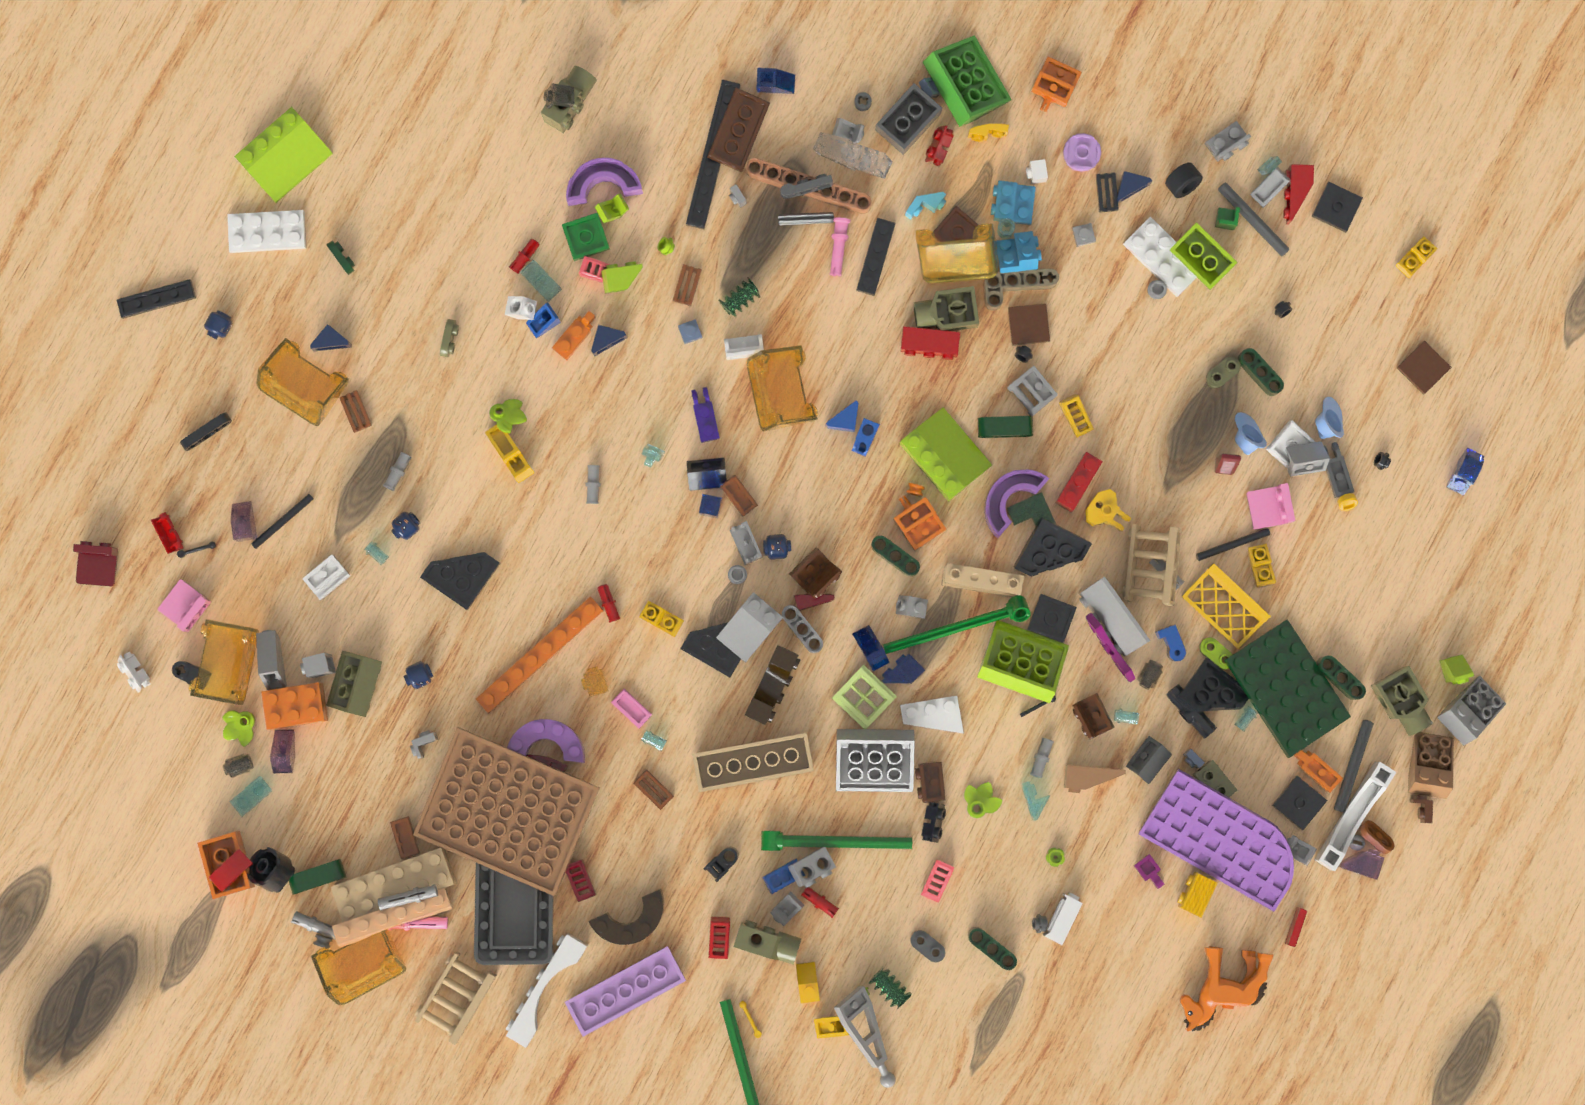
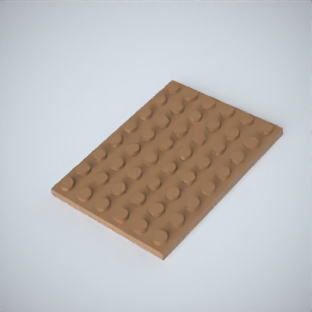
M457 727L413 835L556 896L600 787Z

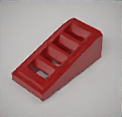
M711 917L708 958L728 959L729 917ZM714 925L726 926V927H714ZM714 932L725 933V935H714ZM713 940L725 941V943H713ZM713 948H724V951H713Z

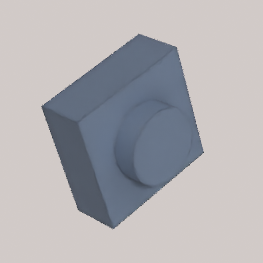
M931 77L924 78L918 82L921 90L929 97L935 98L940 95Z
M696 319L678 325L684 344L702 338Z
M1188 749L1183 754L1186 757L1184 761L1191 768L1194 766L1200 768L1205 763L1192 749Z

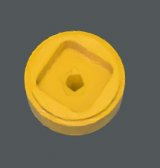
M1348 493L1342 495L1337 503L1341 510L1348 511L1357 506L1358 500L1355 494Z

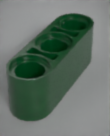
M1247 348L1239 354L1238 360L1241 367L1267 395L1275 396L1283 390V380L1254 349ZM1244 354L1251 355L1252 362H1246L1243 357ZM1257 368H1262L1265 371V376H1259L1256 371ZM1270 382H1275L1278 385L1277 391H1273L1270 388Z
M1033 416L977 418L978 438L1033 436Z
M876 536L871 543L872 550L904 575L913 577L919 572V562L884 536ZM877 540L884 541L885 548L878 550L875 547V542ZM897 551L900 553L901 559L893 561L890 554ZM914 563L916 571L913 573L908 572L906 564Z
M1328 655L1318 659L1317 665L1320 671L1347 698L1358 700L1365 696V686L1336 658ZM1325 659L1331 662L1329 670L1323 667ZM1339 673H1343L1345 675V681L1343 683H1340L1337 680V675ZM1353 686L1358 687V696L1352 694L1351 689Z
M341 859L295 873L289 879L292 894L295 895L346 878Z
M979 927L969 930L968 940L1005 970H1012L1016 967L1017 959L1015 955ZM976 931L982 933V939L978 942L972 940V934ZM994 943L997 945V951L994 954L988 953L987 947L989 944ZM1005 956L1012 957L1013 962L1011 965H1003L1002 961Z

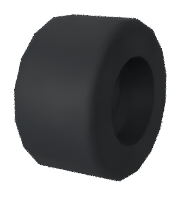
M1188 162L1177 167L1167 177L1165 184L1176 198H1182L1194 191L1202 182L1203 177L1193 163Z

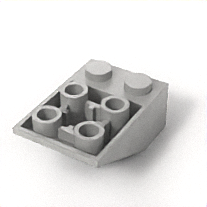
M1478 676L1446 706L1437 718L1464 746L1478 738L1506 703L1481 676Z

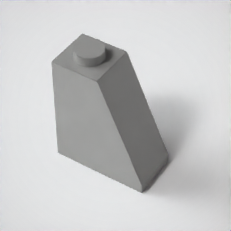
M265 630L261 633H256L258 675L266 689L273 690L287 687L278 634L275 630Z

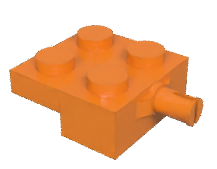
M1047 57L1031 91L1044 99L1040 110L1043 111L1046 104L1044 112H1047L1051 103H1057L1066 107L1082 72L1051 57Z
M906 495L898 499L905 509L894 517L893 520L914 551L947 530L926 497L914 504L909 502Z

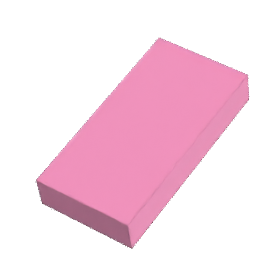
M625 689L611 702L639 729L652 716Z

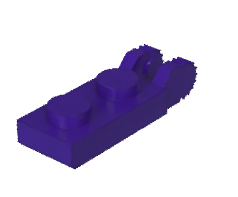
M707 387L703 388V396L706 402L698 404L696 390H691L701 443L720 439Z

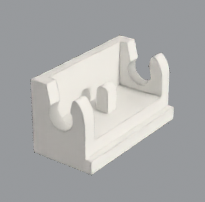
M762 334L724 339L727 360L764 356Z

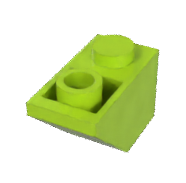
M636 261L625 263L623 267H618V264L607 265V269L601 271L605 293L627 290L643 268L642 264L636 265Z
M1463 654L1439 660L1446 683L1452 682L1453 685L1469 682V678L1474 676Z

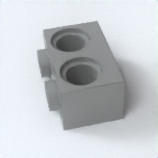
M324 652L302 658L303 663H300L303 675L306 674V677L309 678L336 673L332 654Z
M822 847L791 864L788 868L798 887L805 885L807 888L816 883V878L821 876L823 879L831 875V870L836 868L826 847ZM819 859L824 861L825 866L823 869L817 865ZM802 868L808 871L807 878L801 875Z

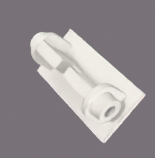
M128 652L123 655L124 659L120 655L117 666L122 673H126L129 679L127 681L130 687L136 689L139 693L142 685L145 688L151 684L150 678L143 668L139 671L135 670L141 664L134 654Z

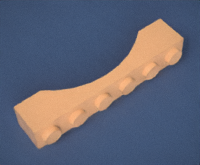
M443 888L438 890L437 897L423 899L420 903L412 902L382 911L378 910L334 925L332 928L337 945L343 947L386 929L452 910L448 893Z

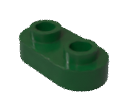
M332 240L326 244L348 275L355 271L352 268L355 264L349 256L345 258L342 254L344 249L338 241L334 243Z

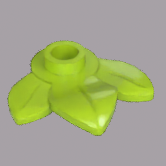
M508 399L503 404H495L490 408V417L497 423L499 430L511 433L512 425L527 421L524 412L520 410L523 404L522 401Z
M235 710L228 711L223 715L222 718L227 723L223 730L224 739L235 740L238 738L243 747L247 746L254 736L252 729L255 725L254 715L248 711L239 713ZM243 718L247 720V724H244Z
M990 782L981 784L977 789L971 785H968L965 789L964 798L968 803L967 811L971 817L981 818L985 813H994L1000 808L1002 799L992 797L993 789ZM975 805L980 806L979 812H974L973 807Z

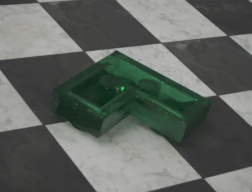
M1042 492L1006 508L1014 526L1032 518L1036 527L1041 517L1056 524Z

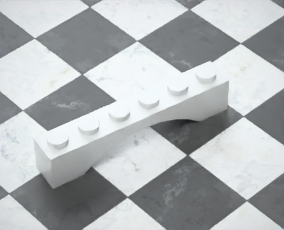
M1374 762L1346 807L1345 812H1343L1315 857V861L1329 870L1336 871L1362 821L1395 776L1396 772L1381 762Z
M569 933L566 936L562 935L556 944L559 946L556 953L553 952L552 959L548 962L549 965L546 970L541 969L536 977L539 981L535 987L531 986L526 996L529 998L526 1003H521L516 1013L519 1015L516 1020L511 1019L506 1027L508 1031L506 1036L525 1048L538 1030L537 1007L545 986L559 971L576 964L588 944Z

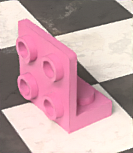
M1288 483L1246 493L1253 529L1283 525L1296 521Z
M179 580L158 607V611L176 623L180 630L189 632L211 601L185 581Z

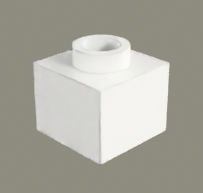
M1045 159L1030 161L1029 167H1026L1027 179H1031V184L1047 181L1048 174Z

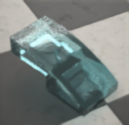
M535 260L530 262L520 272L547 302L562 290Z

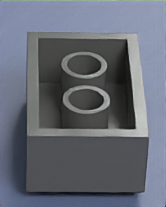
M914 83L876 124L875 131L904 155L940 116L942 107Z

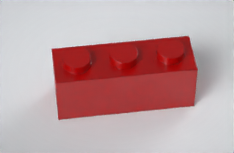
M903 326L900 352H904L906 356L923 354L925 358L942 356L944 360H953V358L958 356L960 332Z
M1086 452L1055 503L1072 513L1103 461Z

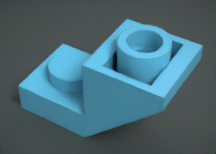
M938 192L916 196L907 209L905 216L910 220L914 216L918 217L923 210L921 205L933 213L937 209L941 210L946 203V200H944L946 193Z

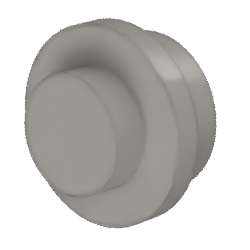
M1154 280L1149 284L1147 291L1151 298L1161 299L1165 296L1167 287L1164 282Z
M740 565L732 566L728 571L729 580L734 584L743 583L747 578L746 569Z

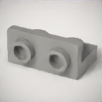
M1235 121L1206 141L1205 145L1217 162L1221 159L1226 161L1234 155V150L1237 148L1242 150L1249 144L1248 141L1251 135H1246L1239 123Z

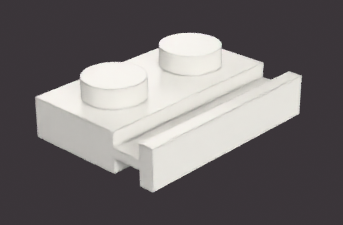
M332 554L307 574L303 581L318 599L322 600L347 580L350 574Z

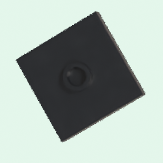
M1328 182L1312 217L1346 233L1363 197Z
M1040 594L1027 630L1064 643L1077 607Z
M1296 776L1272 806L1297 827L1304 830L1328 800L1299 776Z

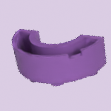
M596 158L581 165L572 178H570L566 191V200L568 206L586 204L590 190L601 182H612L618 185L623 191L624 197L643 194V190L636 173L623 162L613 158Z
M1026 469L1011 471L994 483L988 492L984 506L985 519L994 536L999 538L1012 523L1005 509L1008 497L1019 491H1026L1036 495L1050 478L1040 472Z
M539 719L523 725L512 736L507 747L526 756L534 743L542 739H549L555 741L561 747L565 761L585 763V751L578 735L572 728L556 720Z

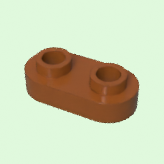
M1367 820L1360 826L1361 836L1373 845L1378 852L1388 854L1394 849L1395 844L1392 838L1376 823Z

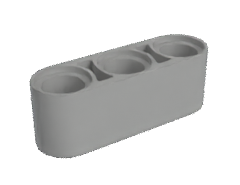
M786 606L782 611L785 623L809 652H820L823 647L821 637L795 606ZM788 609L796 612L794 619L789 620L785 617V612ZM800 624L808 627V632L804 635L797 632V627ZM812 639H817L820 642V647L816 650L809 647V642Z

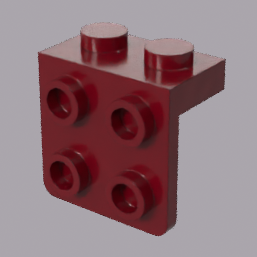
M80 541V544H74L73 552L78 553L76 583L114 586L118 549L111 547V543H99V546H94L92 542Z

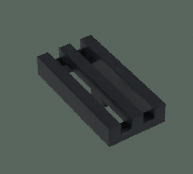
M1096 174L1099 212L1118 211L1116 174ZM1108 178H1111L1114 207H1111ZM1101 179H1104L1107 208H1103Z

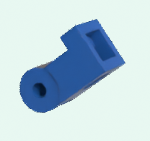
M864 418L855 438L852 451L866 457L880 424Z
M1171 625L1155 632L1158 639H1164L1167 646V656L1171 661H1181L1184 659L1186 650L1176 625Z

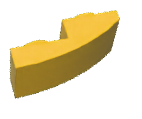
M985 124L976 126L969 130L968 137L976 142L987 140L988 133L992 134L991 136L1003 138V136H1007L1009 125Z
M1423 236L1395 266L1410 278L1438 248Z
M1267 543L1249 547L1248 554L1256 587L1275 584L1276 579Z
M650 601L647 602L639 618L673 637L676 636L684 622L681 618Z

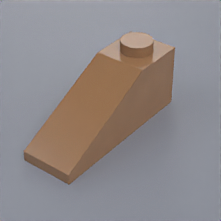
M1066 765L1064 788H1069L1068 792L1080 793V789L1086 790L1126 774V770Z

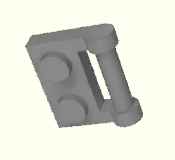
M1035 366L1031 367L1007 387L1026 407L1030 416H1034L1058 396ZM1021 383L1037 400L1038 404L1036 406L1031 403L1018 387Z

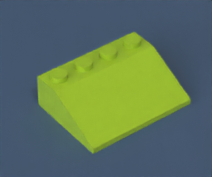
M291 107L234 157L277 203L333 153Z
M944 407L900 441L902 448L948 502L992 466L990 461Z
M998 620L992 631L977 678L1050 703L1056 693L1069 645Z

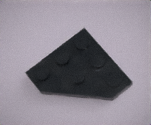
M1041 517L1013 567L1032 577L1047 570L1051 571L1072 562L1082 561L1092 543Z
M485 552L430 562L420 578L468 610L501 563Z
M728 622L690 632L680 649L731 678L741 658L716 638Z
M1207 657L1176 700L1188 710L1194 712L1240 710L1249 698L1238 681Z

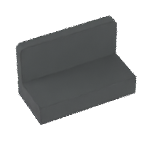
M1148 736L1126 767L1142 778L1147 784H1150L1172 756V753L1161 743Z

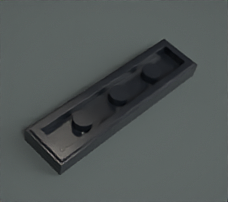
M189 279L117 299L120 316L124 319L196 299L192 281Z

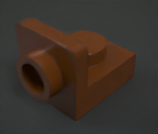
M1415 795V799H1410V803H1421V807L1418 808L1420 823H1433V800H1427V796Z

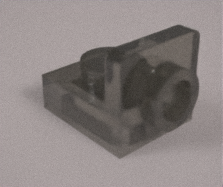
M552 83L544 92L543 98L546 101V108L550 109L553 105L572 108L574 106V87Z

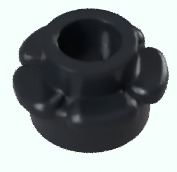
M1284 301L1278 303L1275 306V315H1278L1280 318L1287 316L1292 311L1291 303Z
M1023 345L1016 348L1015 357L1023 363H1027L1030 358H1033L1031 349Z
M1379 452L1374 459V466L1379 470L1388 468L1391 463L1389 453Z

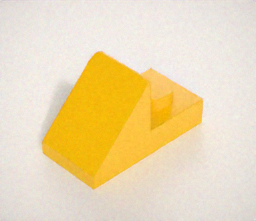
M815 962L796 964L800 1003L820 1001Z
M838 1015L814 1019L817 1039L849 1035L841 1024Z

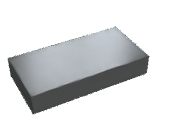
M1277 167L1250 195L1264 208L1291 179Z

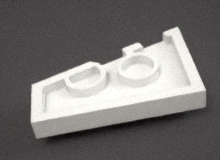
M957 696L900 705L902 720L905 725L964 734Z

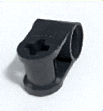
M178 661L172 666V673L176 678L202 691L212 674L201 667L185 661ZM184 666L186 673H181L179 667Z
M734 847L725 848L703 868L715 878L716 883L738 860L739 853ZM726 851H732L735 854L733 861L725 859Z

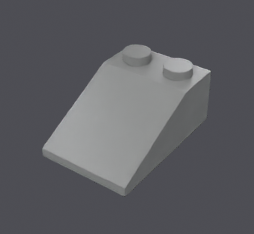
M753 592L716 638L746 663L783 619V616Z

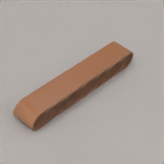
M752 158L746 164L747 175L750 178L779 188L788 184L786 178L790 176L796 179L792 185H797L798 181L808 179V181L816 179L813 176L758 158ZM752 165H758L760 167V170L758 172H752L750 170V167ZM770 171H776L778 173V176L775 178H770L768 176V173ZM833 183L832 187H828L832 191L829 196L822 194L823 189L804 194V196L859 214H866L871 209L872 201L869 195ZM842 194L849 195L850 199L846 202L841 201L840 196ZM865 200L868 205L862 208L858 205V202Z

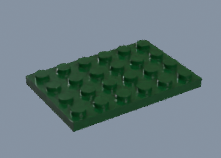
M1288 619L1224 660L1287 758L1292 757L1351 717Z

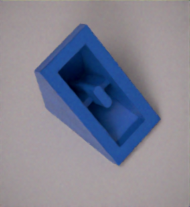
M548 302L535 313L534 320L526 322L536 338L561 323Z
M857 401L853 402L826 422L825 426L828 429L855 432L859 403Z

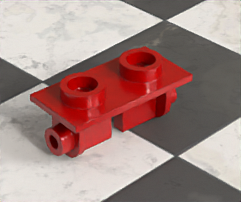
M947 125L940 126L934 131L932 144L926 151L925 162L934 161L933 164L936 166L943 164L948 151L942 149V146L949 148L954 137V131L948 129Z
M164 512L158 518L151 519L167 554L184 549L183 540L180 539L177 531L174 529L170 515Z

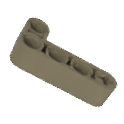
M1035 269L1000 273V271L990 272L984 280L985 306L991 311L998 310L1003 303V292L1054 288L1059 280V274L1054 269ZM1048 275L1053 279L1051 283L1046 279ZM1033 276L1036 282L1029 284L1026 281V277ZM1014 277L1017 283L1010 285L1007 282V278ZM995 278L998 284L991 286L988 283V279ZM996 297L999 303L992 305L989 302V298Z

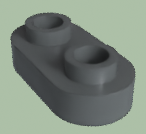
M918 930L911 935L910 941L912 946L931 962H940L944 959V947L928 933ZM918 937L924 938V942L922 944L917 943ZM934 949L939 950L938 956L932 955Z

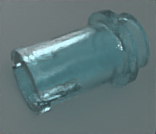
M370 542L364 549L366 555L369 554L380 565H383L386 562L385 560L389 558L388 555L377 547V543Z
M1249 706L1247 709H1243L1244 713L1234 724L1244 732L1251 721L1257 718V712Z
M1120 708L1115 710L1114 721H1117L1118 724L1124 722L1137 725L1139 713L1123 711Z
M646 730L641 739L644 745L647 743L662 751L667 741L653 734L651 730L650 732Z

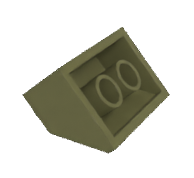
M342 650L326 706L366 717L373 692L375 691V684L381 670L382 661Z

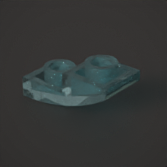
M259 776L229 802L240 816L243 817L272 792V789Z

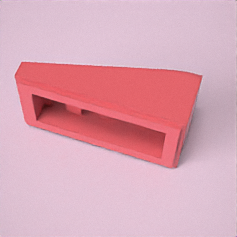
M584 256L579 275L603 283L601 271L604 268L607 269L606 266L610 264ZM592 264L590 272H586L588 265ZM596 266H599V270L596 276L594 275Z
M936 859L921 895L939 903L955 867ZM940 867L942 869L947 870L948 872L947 874H944L940 871H937V868ZM934 874L944 877V881L934 878ZM931 881L940 884L941 888L931 885ZM928 888L937 891L938 895L927 892Z

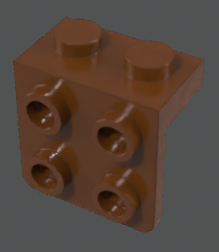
M816 547L789 575L807 593L817 598L826 592V588L831 583H835L840 578L842 571L830 562Z

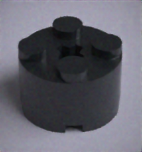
M266 847L267 849H260L250 859L252 865L249 867L250 870L247 873V877L250 882L270 892L279 893L295 873L292 861L288 856L273 848Z

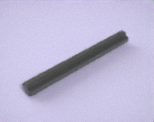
M1226 182L1219 187L1218 191L1234 208L1240 207L1239 213L1280 256H1284L1289 251V247Z
M1363 720L1334 806V809L1339 812H1345L1374 725L1369 720Z

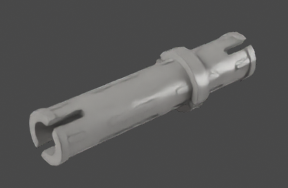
M435 884L423 888L415 887L411 891L378 898V906L380 911L412 902L420 903L423 899L437 897L438 890Z
M298 911L295 912L291 923L300 925L309 932L314 931L336 940L331 925L317 920L314 916L309 917Z

